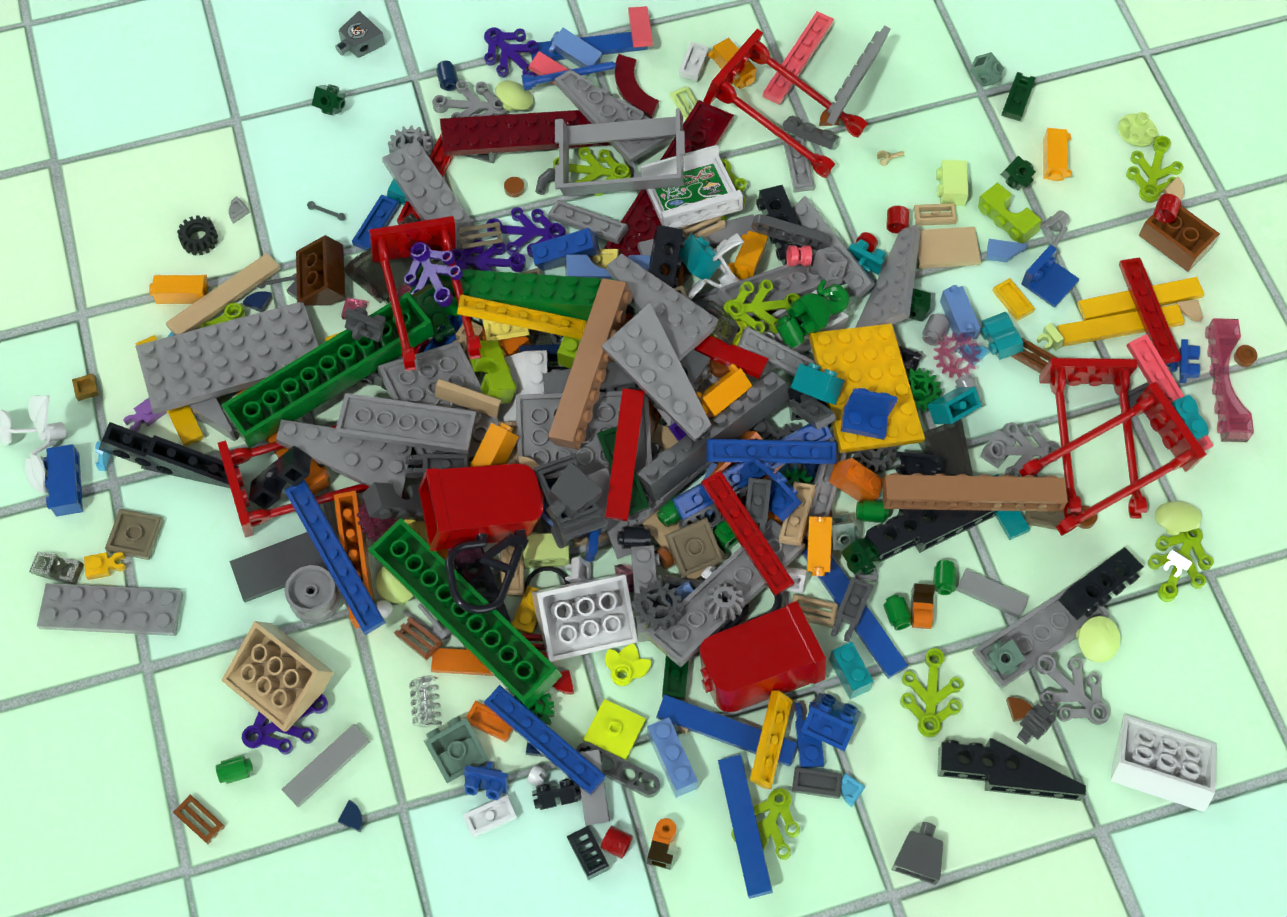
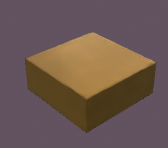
M93 373L72 379L75 396L78 401L99 395L96 378Z

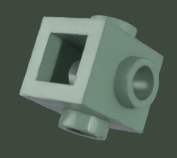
M990 52L976 56L970 72L983 87L998 83L1004 67L994 54Z
M850 514L832 517L831 547L833 550L843 551L859 537L858 528L854 526V521Z
M1009 639L1004 643L999 640L989 647L991 651L986 653L989 657L986 660L987 664L993 672L998 671L999 674L1006 673V675H1010L1019 669L1017 666L1019 663L1026 660L1013 639ZM1006 654L1007 658L1002 662L1001 656Z

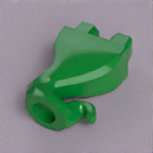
M823 279L817 286V294L807 293L791 303L786 312L789 317H799L802 322L799 326L804 332L803 336L816 333L825 328L830 316L837 315L847 308L850 301L849 295L841 285L834 284L824 289L826 280Z

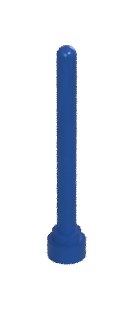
M610 61L570 70L582 76L612 70L616 67V64ZM569 70L535 77L529 74L521 75L524 91L532 90V87H536L537 84L555 81V78Z

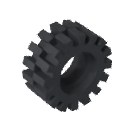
M196 215V219H193V216L189 217L190 221L185 219L183 221L184 225L180 224V230H177L183 249L195 256L197 252L199 255H203V251L209 253V248L213 250L215 248L214 244L218 243V234L210 219L207 220L205 216L201 219L200 215ZM196 232H205V235L200 239H190Z

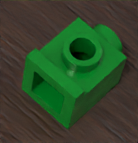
M722 521L714 527V537L724 553H727L739 543L726 522Z

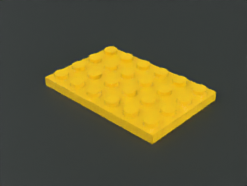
M892 324L822 331L809 335L815 363L822 367L820 371L824 372L825 369L832 370L838 373V378L845 380L836 405L826 402L827 408L835 413L836 420L831 423L839 453L923 443L925 440ZM865 388L871 392L888 393L891 396L897 397V403L888 416L884 440L841 431L843 407L853 389Z

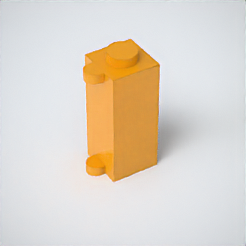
M728 37L714 45L713 50L708 53V57L713 59L722 69L739 48ZM749 60L745 64L746 68L740 75L736 74L734 77L733 85L736 88L738 87L739 90L745 86H750L756 79L757 68Z
M1047 128L1043 138V179L1063 181L1065 177L1072 176V171L1068 169V141L1071 140V134L1067 133V129Z
M749 230L747 235H741L744 243L739 250L735 262L728 264V267L738 279L743 280L755 276L766 250L768 236Z
M154 275L153 283L149 285V294L153 296L156 304H193L208 294L207 275Z
M731 364L728 367L730 371L703 393L696 392L708 418L715 417L752 387L741 368L738 369L735 364Z
M491 423L469 467L506 464L519 436L511 433L513 428L503 423L500 426Z
M809 516L807 571H810L812 576H825V572H830L831 516Z

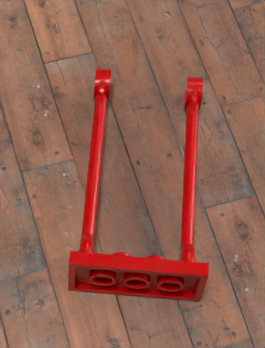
M757 28L711 81L703 101L709 106L716 98L726 104H735L807 158L814 171L819 176L826 178L835 165L829 157L809 151L740 99L732 86L736 74L740 75L746 68L745 64L751 59L757 64L769 65L827 110L832 104L770 57L768 48L760 42L763 32ZM842 111L839 116L848 133L856 138L861 135L863 129L867 126V122L858 115L847 114Z
M454 216L369 230L373 263L380 262L402 346L401 352L405 371L416 370L414 361L416 357L413 347L410 346L389 260L410 257L412 246L418 242L428 244L431 250L452 252V249H456ZM454 262L453 264L447 266H456V263ZM451 278L457 303L459 304L460 295H464L460 279L453 280ZM461 315L467 336L466 343L470 359L481 358L479 351L481 344L478 335H475L471 318Z
M1051 358L1039 375L1040 384H1050L1051 391L1055 395L1061 447L1069 443L1064 399L1065 385L1078 386L1080 384H1089L1090 386H1100L1102 384H1112L1115 393L1119 396L1121 413L1130 409L1128 390L1130 376L1137 368V359ZM1130 418L1122 424L1130 484L1139 480ZM1071 452L1062 456L1068 501L1063 509L1065 518L1075 514V512H1081L1082 509L1081 499L1076 495ZM1139 489L1132 493L1129 499L1128 512L1130 518L1141 519V513H1147V501Z
M1156 381L1147 386L1136 400L1137 404L1039 460L1035 458L1023 465V469L1019 470L1022 477L1026 475L1034 476L1044 466L1126 420L1143 413L1150 420L1152 429L1161 436L1164 446L1174 455L1175 458L1169 463L1077 515L1072 514L1060 521L1056 528L1061 536L1078 527L1086 519L1167 473L1181 467L1185 472L1193 469L1207 455Z
M226 440L217 443L245 538L254 535L252 527L264 524L271 518L295 512L292 504L270 510L258 509L247 512L246 508L250 507L245 487L240 488L244 486L239 467L234 468V466L249 461L252 457L286 447L278 444L276 441L254 448L243 447L229 450ZM357 484L318 495L315 498L318 504L333 501L335 494L356 491L358 494L365 492L369 486Z

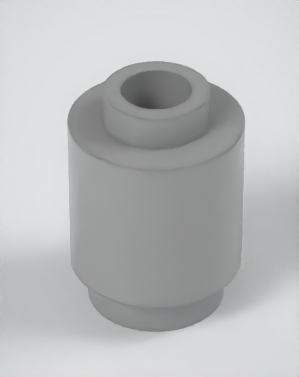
M940 313L930 315L922 332V339L925 343L936 346L943 340L950 324L945 315Z

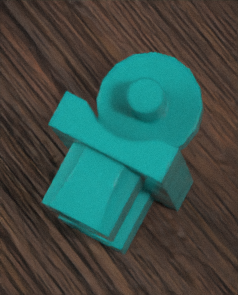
M862 239L856 244L851 243L848 250L866 273L871 271L879 276L883 268L886 252L881 249H876L873 254L868 252L869 244Z

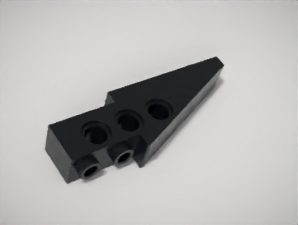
M109 422L99 450L142 465L141 469L230 488L222 460L154 435L152 438Z
M899 509L897 517L890 518L880 527L873 526L868 529L864 539H869L871 544L877 548L878 555L883 562L914 546L921 553L995 517L998 511ZM923 517L930 518L932 522L926 521ZM909 526L913 531H908L904 527ZM890 535L894 540H889L885 536Z
M993 738L988 740L986 747H983L981 743L965 745L959 744V741L946 740L938 748L937 776L985 781V791L1075 801H1081L1086 795V785ZM963 755L967 757L969 763L964 764L960 762L958 756ZM982 758L990 759L993 766H986L982 762ZM1006 761H1013L1016 769L1009 768Z

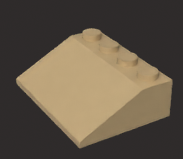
M254 621L221 681L282 731L287 732L324 692L334 671L272 623Z

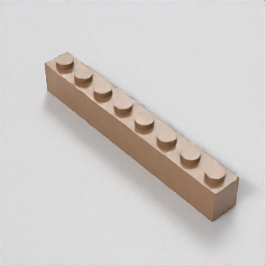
M604 278L601 280L548 435L554 445L579 450L581 443L585 441L586 428L592 420V410L594 404L599 399V389L601 383L605 381L607 365L612 360L602 349V345L620 330L621 324L626 319L627 306L632 301V291L626 282Z
M891 473L885 475L882 484L884 509L1062 512L1068 502L1065 478H1057L1053 475L1046 477H1035L1033 475L1023 477L1002 475L994 477L987 474L979 476L935 474L932 476L920 473L912 475Z

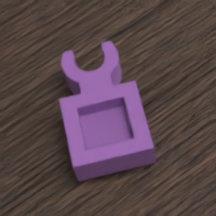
M147 398L133 408L136 414L126 416L123 421L126 426L135 422L130 429L138 432L143 423L150 426L166 413L154 414L150 400Z

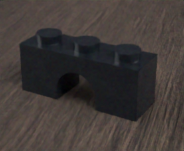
M296 446L291 447L251 481L248 500L263 509H269L280 500L281 492L287 482L295 487L310 475L312 457Z

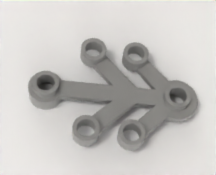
M464 80L456 83V90L458 93L463 94L468 101L451 100L443 95H437L432 100L433 110L437 113H444L448 108L466 109L461 113H453L451 118L505 115L508 112L503 108V103L499 98H496L488 90L487 84L482 81L476 84V93L483 95L488 102H481L468 89V84ZM480 110H486L481 115L477 113Z
M1010 422L1003 426V433L1006 436H1012L1020 446H1004L1001 441H993L986 445L985 454L990 459H998L1004 455L1021 456L1014 466L1008 467L1005 470V475L1012 476L1011 470H1013V477H1020L1019 470L1023 469V465L1029 462L1033 456H1040L1042 458L1049 454V450L1051 453L1060 448V445L1054 441H1046L1033 423L1024 424L1021 433L1018 430L1017 424ZM1031 436L1039 447H1034L1026 437Z
M1045 654L1036 659V670L1040 674L1049 675L1066 691L1063 693L1044 691L1039 696L1040 703L1043 705L1046 702L1044 695L1047 694L1054 703L1079 702L1085 708L1073 710L1069 707L1060 708L1057 711V717L1060 721L1066 722L1076 718H1088L1095 725H1101L1108 721L1110 716L1109 708L1101 701V677L1097 673H1091L1085 678V683L1091 690L1090 700L1084 693L1083 661L1079 657H1074L1067 663L1068 669L1072 671L1073 684L1055 668L1056 662L1052 656ZM1073 661L1078 663V668L1073 667ZM1041 662H1045V663H1046V665H1047V668H1046V669L1041 668V666H1040V663H1041ZM1090 677L1096 679V684L1090 682ZM1095 709L1100 712V717L1094 715ZM1063 710L1068 713V718L1062 716Z

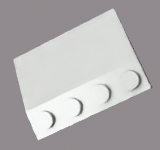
M547 350L524 351L504 357L506 364L510 367L511 377L516 382L517 391L511 403L500 404V411L497 416L498 421L517 422L516 395L544 394L543 373H548Z
M618 573L532 592L536 617L550 662L638 642L625 574Z
M1124 714L1113 758L1110 781L1205 812L1215 794L1217 743Z

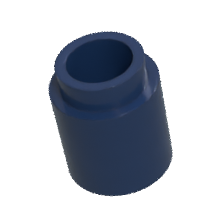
M441 61L436 69L440 88L452 91L456 88V83L459 81L456 68L451 61Z

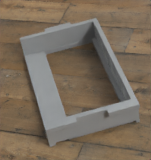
M676 108V117L567 126L563 119H555V143L559 144V165H555V189H560L564 196L685 186L683 158L685 156V132L683 131V116L680 108ZM676 136L677 174L569 183L570 145Z

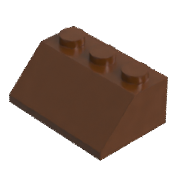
M324 235L296 251L297 302L304 303L305 306L332 305L345 298L343 244Z

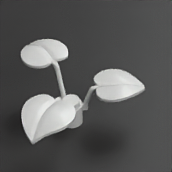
M738 233L731 236L728 240L724 239L714 249L717 253L713 257V261L715 262L719 259L722 263L719 268L723 271V274L718 279L721 283L718 284L708 279L699 280L686 292L689 300L706 284L719 289L740 281L732 273L722 257L731 248L744 243Z
M35 395L29 399V416L36 428L13 429L11 428L9 414L2 409L0 410L1 444L9 445L11 443V433L39 432L40 439L47 442L31 452L30 458L25 459L26 478L29 484L41 493H47L48 491L45 487L44 465L41 458L36 454L49 446L55 445L54 441L66 438V428L62 422L47 424L50 395Z

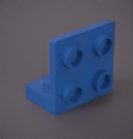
M1050 244L1027 269L1021 285L1052 307H1056L1078 283L1079 278L1055 262L1056 258L1054 256L1057 249Z
M865 388L853 389L843 407L841 431L884 440L888 416L897 403V397L891 396L888 393L871 392Z
M756 459L754 463L771 480L769 510L783 522L802 503L796 497L798 492L790 484L786 486L787 479L778 471L774 474L775 469L765 461L762 464Z
M819 693L811 706L801 732L845 752L862 712L858 711V708L852 704H843L836 701V698L830 694Z

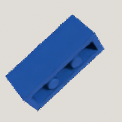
M590 228L531 245L534 264L542 271L565 265L566 255H588V257L601 254L597 235Z
M73 444L46 448L47 457H44V466L48 471V476L45 477V485L47 490H49V496L46 497L47 508L51 509L56 517L83 512L79 452Z

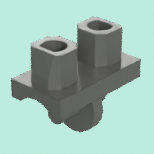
M357 307L355 310L348 308L345 311V328L352 331L353 339L358 341L364 336L377 342L382 340L385 317L375 315L374 318L368 316L366 309Z

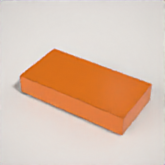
M478 701L474 702L466 716L472 727L505 743L513 731L500 717Z

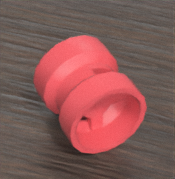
M789 245L786 252L787 265L796 266L801 264L802 266H810L812 262L811 246L803 245L801 248H798L795 245Z

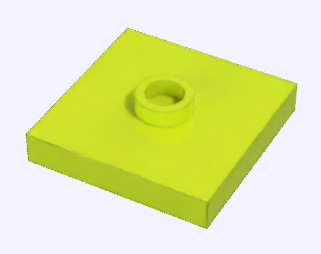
M604 699L583 742L592 743L627 760L646 722V718Z

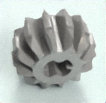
M726 581L722 587L716 583L714 590L709 589L705 598L707 613L713 614L714 620L721 617L723 623L726 621V618L734 621L735 615H741L745 604L742 591H736L735 584L728 587Z

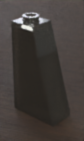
M961 419L952 424H944L923 432L925 440L923 443H918L924 454L937 455L947 459L946 476H956L959 474L973 476Z

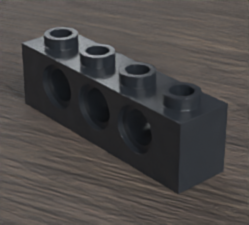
M783 184L759 190L756 205L763 215L799 225ZM769 236L771 243L776 246L777 259L782 261L783 265L787 264L786 252L789 245H795L798 248L802 247L793 243L787 244L785 243L787 241Z
M658 225L655 229L648 272L670 287L676 288L678 278L675 277L676 269H680L682 257H679V251L684 248L685 236H682L683 229ZM663 246H670L673 253L671 255L665 254ZM659 267H667L669 270V275H662L659 271Z
M1124 547L1068 588L1058 601L1076 620H1079L1084 615L1088 618L1098 609L1097 605L1103 607L1112 599V594L1117 596L1126 588L1125 584L1132 585L1140 578L1138 573L1144 566Z
M483 548L466 549L456 555L457 559H454L453 562L456 571L462 572L464 579L475 590L480 587L486 588L485 592L479 594L489 603L493 602L498 596L499 588L491 568L479 563L482 554L485 553ZM472 568L479 569L476 573H469V570ZM503 602L496 610L512 624Z

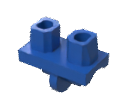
M1181 339V347L1179 349L1181 355L1180 362L1167 363L1165 365L1170 367L1172 372H1176L1177 367H1179V383H1186L1187 378H1199L1200 364L1188 363V360H1199L1200 346L1188 345V339Z
M488 761L486 767L466 765L464 770L465 793L474 796L477 795L479 789H484L489 799L498 800L502 793L507 794L508 773L494 769V761Z

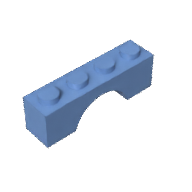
M566 255V276L613 279L607 269L596 266L589 259L588 255ZM629 255L628 258L648 271L650 255Z

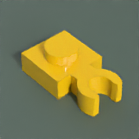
M104 552L84 556L86 578L92 580L111 576L110 570L113 569L116 571L126 570L124 563L117 564L120 559H125V555L122 552H117L109 558L108 553Z

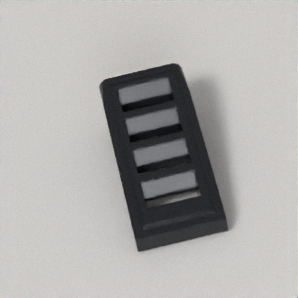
M589 826L566 836L587 880L610 870L609 864ZM587 834L588 839L578 844L575 843L574 840ZM589 843L592 844V847L582 852L579 851V848ZM594 851L596 852V855L584 860V856ZM598 859L600 860L601 863L591 868H588V864Z

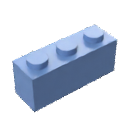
M668 717L647 726V735L675 798L696 790L698 780L670 718Z

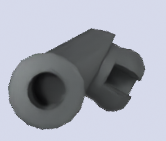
M548 168L538 177L535 190L537 194L544 195L547 183L550 180L555 182L554 168Z

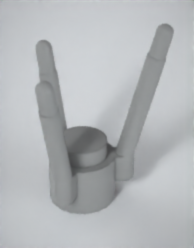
M1059 210L1041 223L1040 229L1045 227L1055 232L1059 231L1052 244L1053 247L1056 248L1063 234L1068 230L1066 225L1070 222V218L1066 212Z
M421 603L418 604V608L432 622L431 627L408 610L403 611L405 615L414 619L441 642L452 635Z

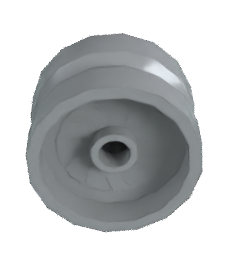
M314 565L300 567L286 581L284 590L286 600L298 619L306 623H319L333 616L338 609L340 602L339 590L328 570Z

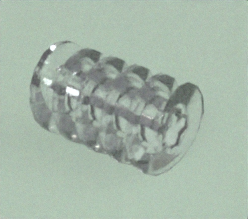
M436 676L418 677L409 683V688L411 689L410 697L412 698L410 703L411 707H413L411 714L414 716L412 724L416 727L435 728L442 725V721L435 720V718L442 716L441 712L434 711V709L441 707L440 703L434 702V700L440 698L439 694L433 693V691L439 689V685L432 684L438 681Z

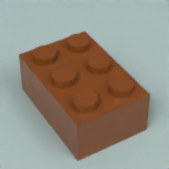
M1180 206L1176 220L1171 223L1160 222L1152 214L1145 221L1138 236L1189 272L1213 248L1220 233L1186 208Z

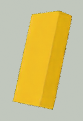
M1011 278L993 287L992 292L1016 321L1034 312V306Z

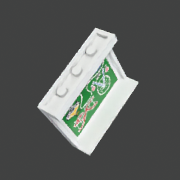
M718 145L685 153V156H683L685 186L646 189L663 226L680 228L743 210V195L740 190L736 191L719 157ZM676 156L641 166V177L677 174Z

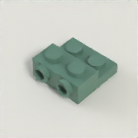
M460 716L449 720L447 728L440 731L437 727L426 734L427 739L423 740L446 783L463 775L466 765L477 767L489 760L466 717L461 719Z

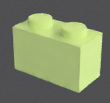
M942 160L940 168L936 170V180H939L940 185H937V197H940V204L955 203V206H965L968 197L967 161Z
M532 532L527 537L529 541L523 551L525 568H539L543 566L562 567L570 564L569 543L564 548H558L552 533L541 534L540 532Z

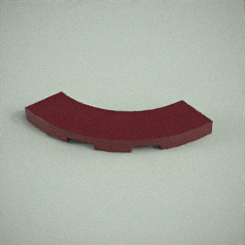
M618 54L614 75L620 96L632 106H638V109L643 111L645 116L653 119L659 106V100L646 94L637 84L634 76L637 59Z

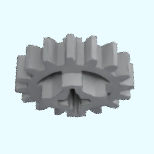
M410 125L409 129L403 126L401 132L395 130L396 136L390 135L391 141L388 142L389 153H393L418 141L428 157L430 156V151L432 150L431 137L427 135L426 130L421 132V127L415 130L413 125Z

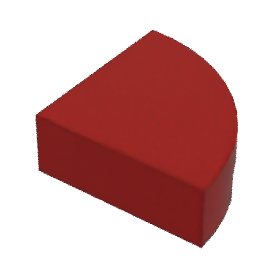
M561 671L562 677L552 687L563 694H574L570 671Z

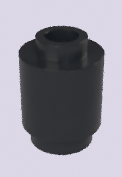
M622 526L621 531L617 532V543L621 545L622 549L650 546V529H645L644 526Z

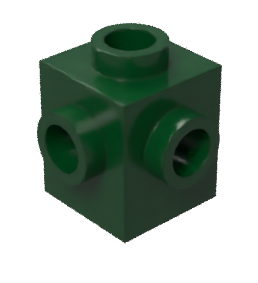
M328 84V86H316L311 105L322 109L321 112L324 114L333 115V113L341 112L344 108L346 93L340 91L338 86Z
M1018 155L1000 175L1006 179L1005 182L1010 188L1018 191L1021 187L1026 189L1034 181L1032 176L1036 171L1029 161H1024Z
M913 288L909 318L923 321L930 309L931 293Z
M856 539L841 551L847 562L848 569L854 575H869L882 562L877 548L871 544L869 539Z

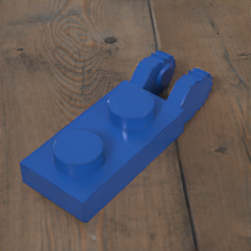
M814 702L809 703V711ZM795 703V729L800 768L824 767L822 741L801 732L805 723L802 716L803 708L801 703Z

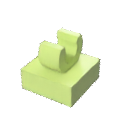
M1049 323L1044 327L1043 334L1037 337V343L1047 341L1048 344L1044 346L1043 350L1049 351L1053 348L1054 351H1057L1062 347L1064 338L1054 325Z

